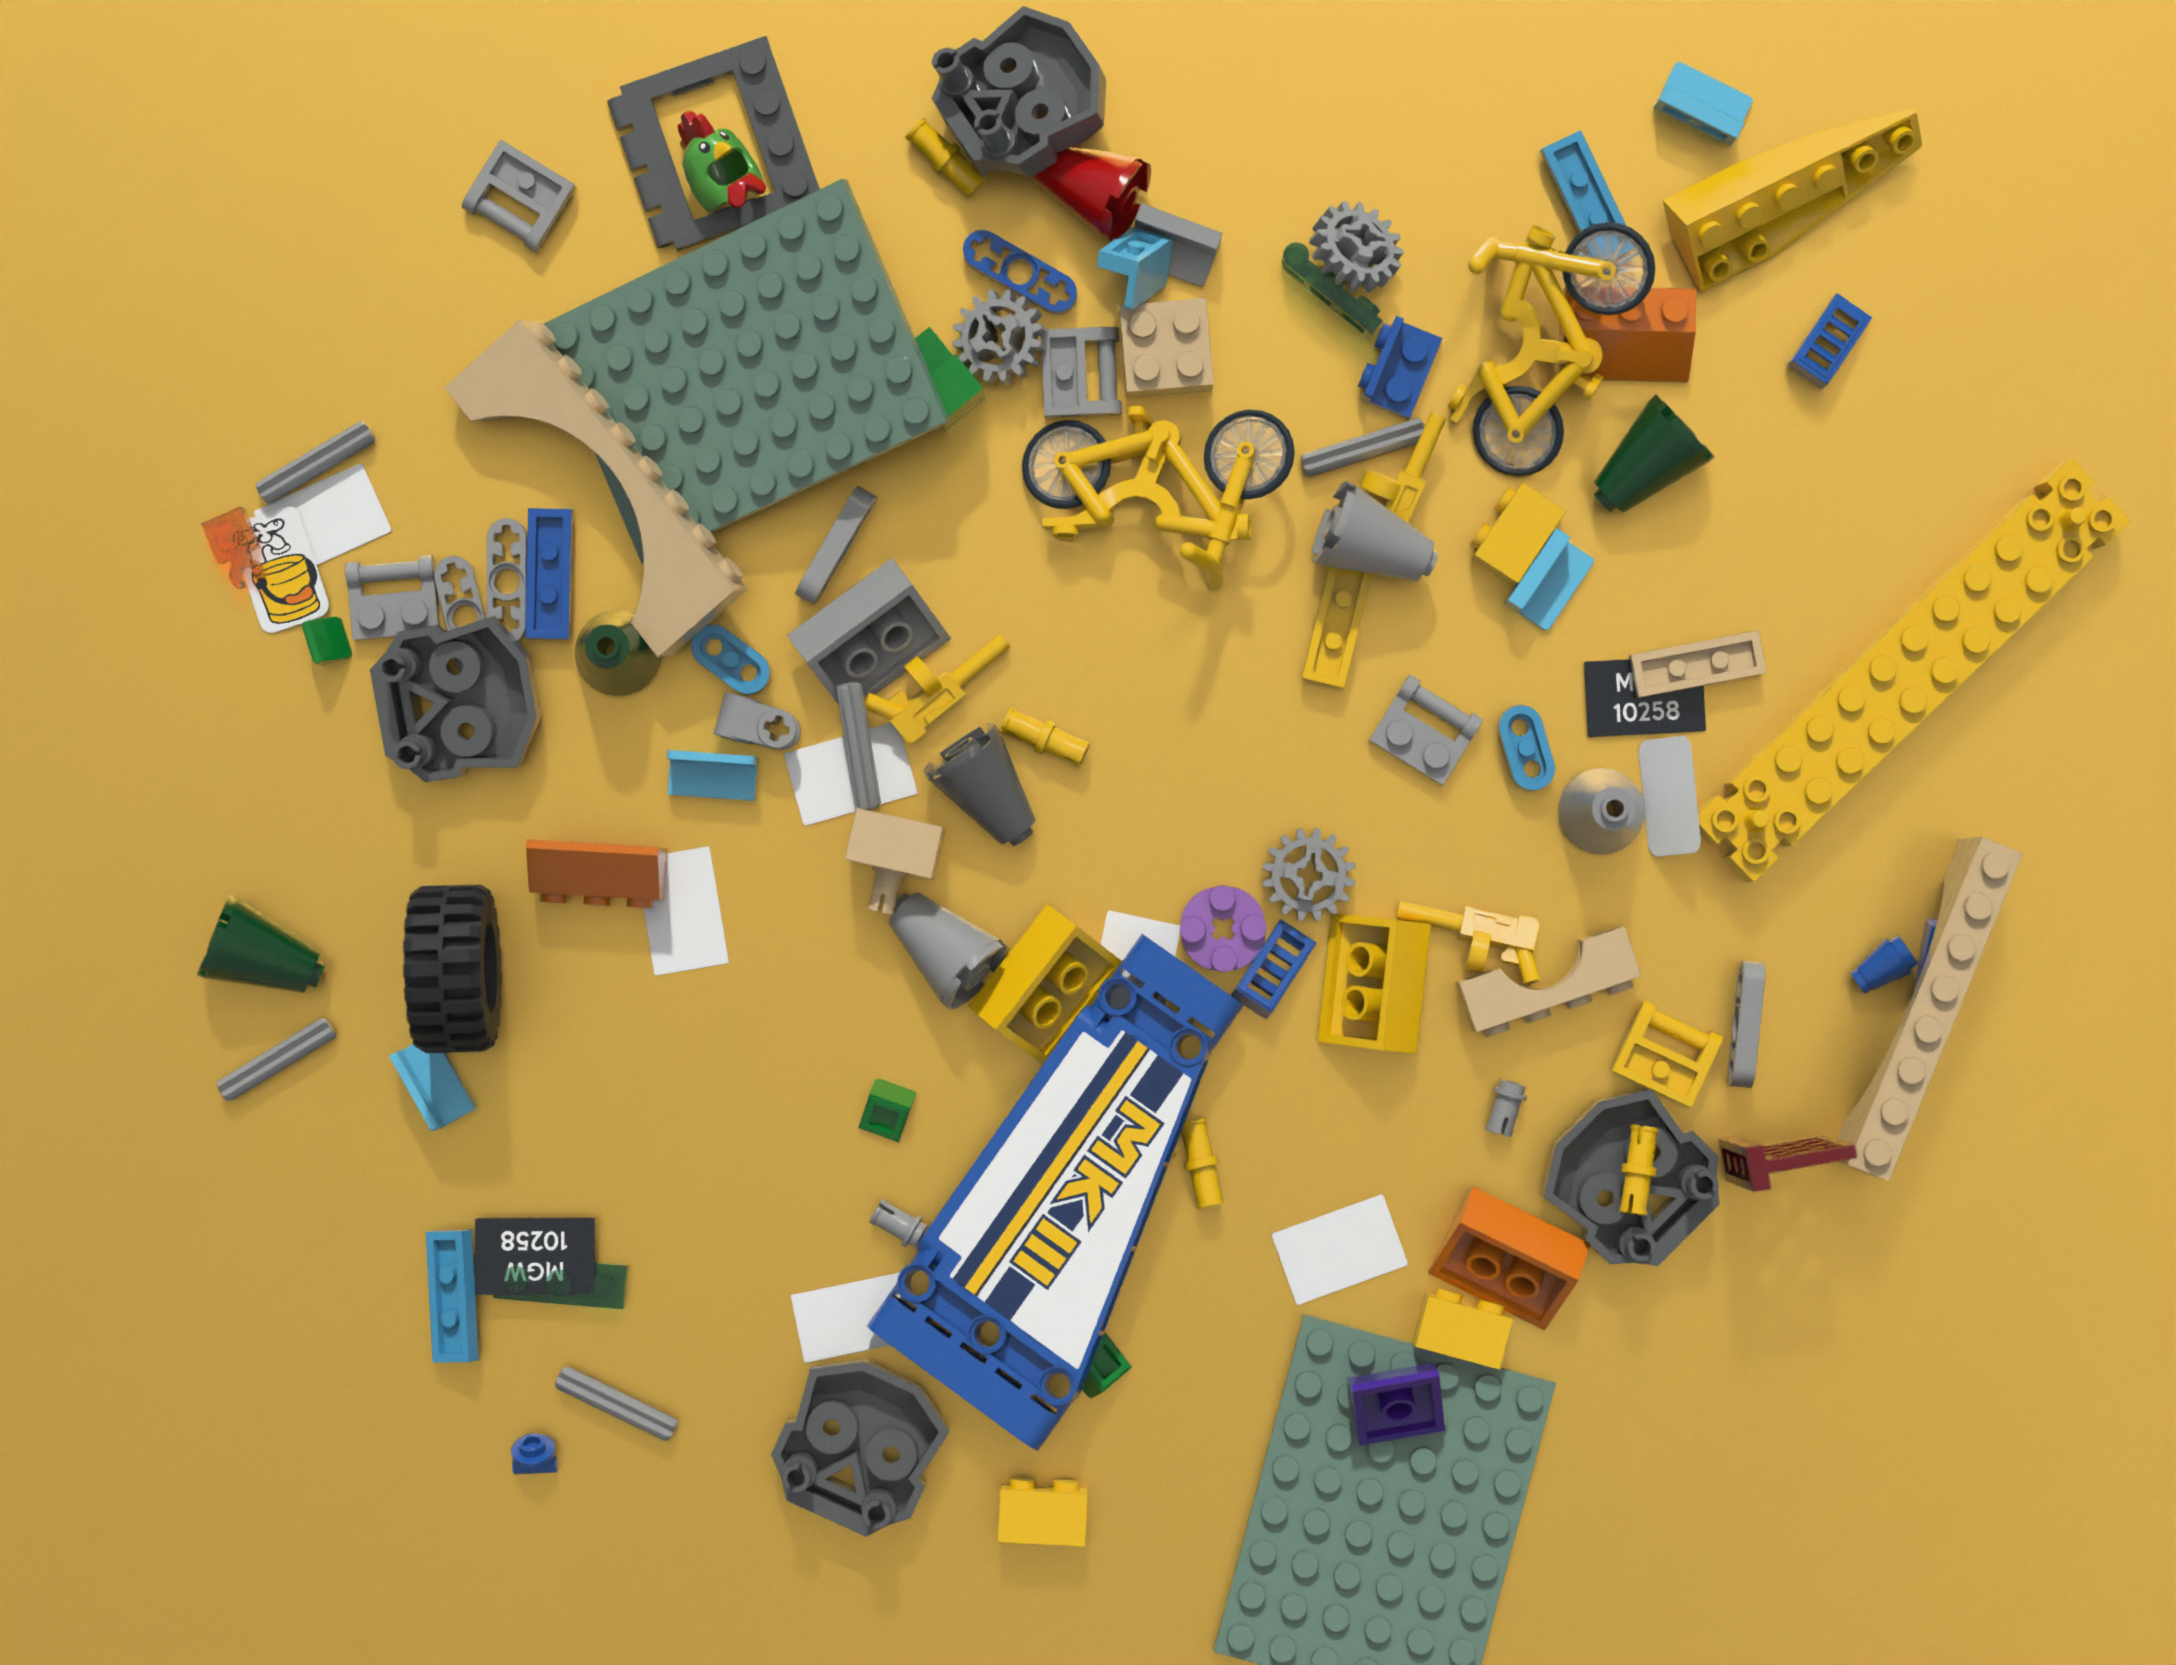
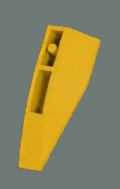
M1910 108L1862 119L1802 137L1740 161L1663 199L1670 234L1697 288L1702 292L1777 255L1920 149L1923 145L1917 112Z

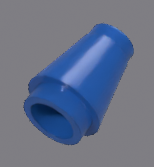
M1897 935L1890 941L1886 938L1850 974L1866 994L1871 990L1911 974L1910 969L1916 966L1918 962L1900 936Z

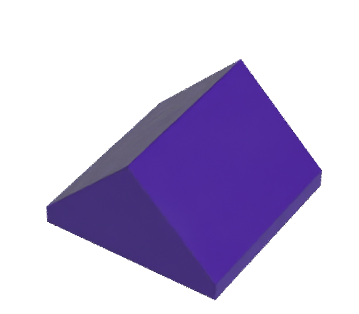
M1433 1363L1347 1378L1359 1446L1445 1431L1440 1376L1438 1369Z

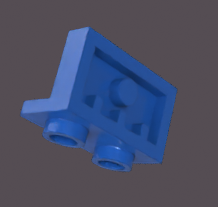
M1396 316L1392 325L1383 323L1374 345L1375 348L1381 350L1376 365L1366 364L1358 387L1365 390L1361 401L1409 420L1442 338L1403 322L1404 318Z

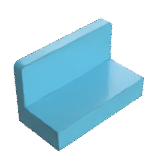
M1677 62L1653 108L1731 146L1744 125L1743 121L1753 103V98L1682 62Z
M1133 227L1099 250L1097 267L1129 276L1124 303L1125 308L1134 310L1166 286L1173 245L1172 237Z
M1558 528L1553 530L1520 582L1514 587L1504 604L1543 630L1550 629L1594 563V559L1568 542L1571 537Z
M668 750L667 759L670 760L668 795L756 801L759 758L747 755Z
M412 1044L401 1051H396L389 1055L432 1132L445 1127L477 1108L447 1053H424Z

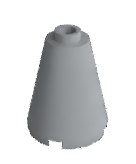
M1347 481L1343 482L1333 495V498L1340 500L1338 505L1334 506L1332 510L1326 509L1320 522L1312 547V553L1316 554L1312 558V562L1326 567L1418 581L1422 575L1429 576L1438 557V552L1433 551L1434 542L1356 485Z
M1607 768L1591 769L1576 776L1564 788L1558 804L1559 823L1568 839L1577 848L1592 854H1611L1626 848L1636 839L1644 823L1645 804L1640 790L1625 774ZM1608 802L1613 806V817L1606 811Z
M919 892L911 896L905 893L896 900L895 914L891 916L889 925L940 1002L948 1009L950 1007L953 1010L959 1008L980 991L984 986L981 980L989 970L994 973L1007 956L1009 948L999 938Z

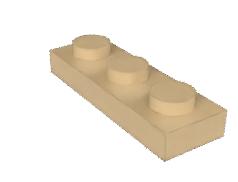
M1759 630L1629 655L1637 698L1767 673Z

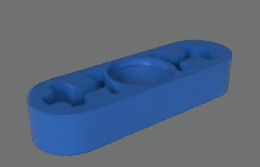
M977 230L966 238L963 245L964 258L966 263L975 271L1011 290L1020 297L1024 296L1032 304L1050 314L1062 315L1074 307L1077 299V289L1069 276L988 230ZM985 240L991 242L990 251L1000 258L1002 257L1003 250L1011 253L1003 260L999 274L992 271L997 266V263L992 259L983 257L980 262L975 260V250L971 248L974 243L982 245ZM1025 261L1032 267L1033 275L1027 283L1015 284L1009 279L1007 271L1012 263ZM1041 271L1048 274L1043 279L1045 284L1052 288H1057L1060 283L1066 286L1065 294L1069 297L1066 302L1059 300L1055 305L1049 302L1050 294L1040 287L1037 295L1029 292L1037 285Z

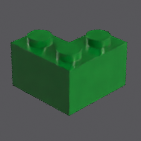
M929 326L915 339L950 419V423L941 426L946 432L983 402L985 394L983 387L956 354L952 355Z

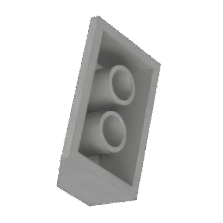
M892 558L787 635L838 705L837 687L848 682H858L862 685L864 699L868 692L875 695L905 673L907 670L904 666L913 658L918 656L922 660L951 639Z

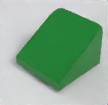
M328 617L303 622L302 629L313 663L326 666L352 656L351 647L340 617Z
M876 1079L858 1128L899 1142L916 1092L882 1079Z
M1106 1333L1102 1336L1082 1388L1089 1398L1103 1393L1132 1368Z

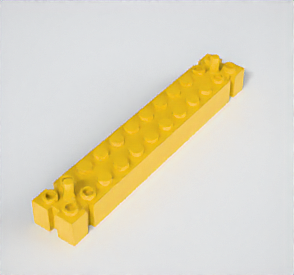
M2072 458L2059 463L2035 486L2041 494L2039 498L2032 494L2020 500L1726 781L1724 785L1731 792L1724 799L1720 795L1711 796L1698 808L1700 835L1709 845L1722 842L1729 849L1722 858L1746 883L1755 882L1779 859L1772 851L1774 847L1779 843L1783 847L1795 844L2094 558L2087 550L2089 546L2097 549L2107 545L2132 521L2109 496L2097 500L2088 491L2095 482Z

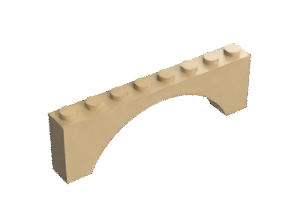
M518 320L454 378L445 389L470 421L488 422L517 416L540 420L554 425L584 442L610 467L630 499L642 538L644 555L642 590L631 624L657 657L672 656L748 590L741 581L743 574L730 558H723L713 546L716 544V540L712 533L704 525L696 524L687 513L689 505L677 491L669 490L660 479L663 474L658 465L648 456L643 457L633 445L636 439L631 431L622 423H616L606 410L609 409V405L603 396L595 389L591 388L589 390L581 380L582 371L576 362L567 355L562 356L553 343L556 339L553 333L539 321L536 323L535 321Z
M1984 837L1959 839L1943 878V896L1938 921L1929 952L1910 1003L1880 1067L1859 1102L1845 1118L1837 1140L1855 1144L1857 1158L1838 1161L1839 1163L1886 1181L1890 1180L2023 853Z

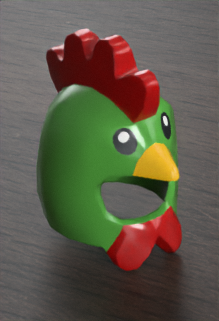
M688 110L681 115L682 122L677 127L682 139L680 146L684 150L683 170L691 191L699 204L708 213L725 203L730 204L734 208L744 206L747 199V191L757 195H761L766 191V185L762 180L763 177L758 166L733 132L723 128L713 129L702 113L696 115L693 111Z

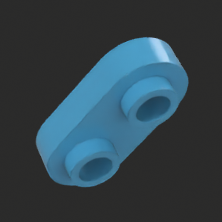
M707 625L693 637L691 650L696 661L736 691L746 695H753L761 692L768 685L771 670L767 660L724 627ZM716 639L722 643V651L718 655L712 656L707 652V644L711 640ZM747 665L755 666L757 669V676L752 681H745L741 676L742 669Z
M1524 705L1514 706L1506 710L1499 719L1498 734L1514 783L1524 790L1535 791L1542 789L1552 781L1555 774V764L1541 717L1534 709ZM1515 720H1522L1526 723L1527 731L1523 736H1517L1513 733L1512 723ZM1528 761H1534L1539 766V773L1534 778L1528 777L1524 772V765Z

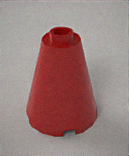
M1075 145L1058 152L1056 163L1031 177L1035 183L1102 238L1112 241V238L1117 239L1124 234L1136 218L1140 204L1135 203L1139 189L1147 192L1152 171L1150 164L1140 158Z

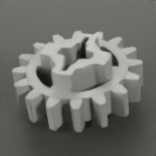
M1342 201L1337 209L1331 205L1313 226L1312 230L1315 233L1310 238L1309 244L1318 247L1312 257L1314 260L1324 261L1325 265L1321 272L1327 274L1332 271L1336 275L1334 281L1336 285L1341 284L1343 280L1348 281L1350 290L1355 292L1362 284L1368 293L1376 285L1381 288L1384 287L1401 266L1398 260L1404 254V250L1395 246L1401 238L1400 235L1389 233L1388 231L1392 222L1390 220L1380 222L1377 219L1379 212L1377 209H1373L1370 214L1364 212V206L1361 202H1358L1353 210H1351L1346 201Z
M992 289L988 290V301L983 302L977 296L972 298L975 306L972 311L961 308L960 313L966 320L964 324L958 323L953 325V329L961 334V338L953 341L952 346L957 350L964 351L958 358L965 366L971 365L969 371L975 378L978 379L983 374L984 381L994 385L997 376H999L1004 384L1010 385L1013 373L1024 379L1027 377L1024 367L1028 363L1036 367L1040 364L1033 355L1035 351H1046L1047 346L1038 341V336L1046 334L1047 328L1042 324L1035 323L1042 317V314L1036 308L1029 309L1031 302L1027 298L1021 296L1016 301V294L1006 289L1001 299L999 294ZM1007 310L1017 314L1013 316L1010 313L1006 317H1000L995 312ZM994 325L998 327L1000 330L1004 331L1001 334V337L1003 339L1002 343L1005 349L996 344V342L998 341V336L996 334L998 332L996 331ZM1023 338H1025L1023 347L1021 349ZM994 357L1001 358L1004 361L1003 364L983 362L985 359L990 361Z
M1302 828L1296 829L1295 841H1291L1286 835L1281 836L1280 840L1283 848L1278 850L1277 848L1270 847L1268 850L1270 855L1275 858L1274 862L1262 864V869L1271 872V878L1263 881L1262 886L1273 887L1275 893L1268 900L1270 903L1281 899L1284 902L1281 910L1283 915L1289 913L1292 908L1296 909L1297 921H1303L1306 912H1312L1315 921H1320L1322 916L1321 910L1324 908L1332 915L1336 914L1337 908L1334 902L1337 899L1348 902L1350 899L1343 892L1344 886H1355L1356 883L1355 880L1346 877V871L1356 867L1355 863H1344L1342 857L1349 851L1348 847L1336 850L1333 845L1337 836L1332 834L1323 841L1320 839L1321 832L1319 828L1313 830L1311 838H1306ZM1306 845L1304 855L1294 864L1283 862L1287 854L1293 849ZM1322 849L1333 858L1337 872L1328 870L1321 861ZM1311 854H1313V869L1315 872L1320 873L1319 881H1312L1310 887L1307 888L1306 895H1304V879L1297 877L1298 869L1306 868L1307 863L1310 862ZM1280 877L1290 879L1297 889L1296 901L1286 894L1281 885ZM1323 886L1334 887V890L1326 899L1312 904L1314 892Z

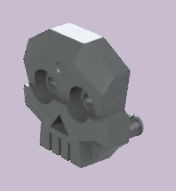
M1022 6L983 41L973 38L956 50L943 48L937 51L932 58V65L940 77L932 100L944 122L982 178L991 170H1003L1025 175L1029 179L1056 163L1058 152L1087 141L1104 126L1106 78L1099 63L1068 21ZM1016 66L1012 72L1005 73L1007 68ZM1048 112L1044 118L1036 119L1040 113Z
M488 617L450 631H445L438 624L398 632L385 654L370 669L385 756L394 760L399 767L411 770L424 782L460 777L466 774L468 768H517L521 766L542 714L531 655L497 617ZM453 658L459 659L463 664V670L460 674H454L449 668V663ZM419 696L435 703L423 717ZM463 723H469L474 727L475 733L472 738H465L462 735L461 726Z
M1644 1089L1595 1100L1553 1142L1541 1196L1582 1225L1581 1237L1609 1264L1639 1263L1659 1266L1720 1204L1718 1194L1719 1183L1717 1179L1718 1155L1694 1131H1681L1652 1089ZM1631 1125L1659 1128L1656 1140L1658 1155L1653 1161V1167L1657 1168L1656 1177H1651L1649 1194L1668 1196V1198L1652 1214H1650L1648 1201L1647 1216L1619 1212L1625 1173L1621 1172L1622 1163H1627ZM1603 1190H1609L1612 1194V1201L1607 1206H1601L1597 1200L1598 1194Z
M867 1359L817 1365L810 1368L797 1417L786 1421L771 1456L781 1476L786 1501L867 1537L888 1525L911 1518L926 1485L922 1473L948 1436L950 1428L922 1385ZM833 1419L839 1423L840 1431L837 1434L831 1435L825 1431L824 1423L827 1420ZM887 1447H895L899 1451V1459L894 1462L887 1461L883 1456V1451ZM851 1465L855 1486L832 1475Z

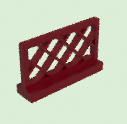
M1824 1135L1766 1146L1738 1136L1719 1138L1726 1181L1752 1192L1771 1189L1770 1173L1857 1158L1855 1144Z

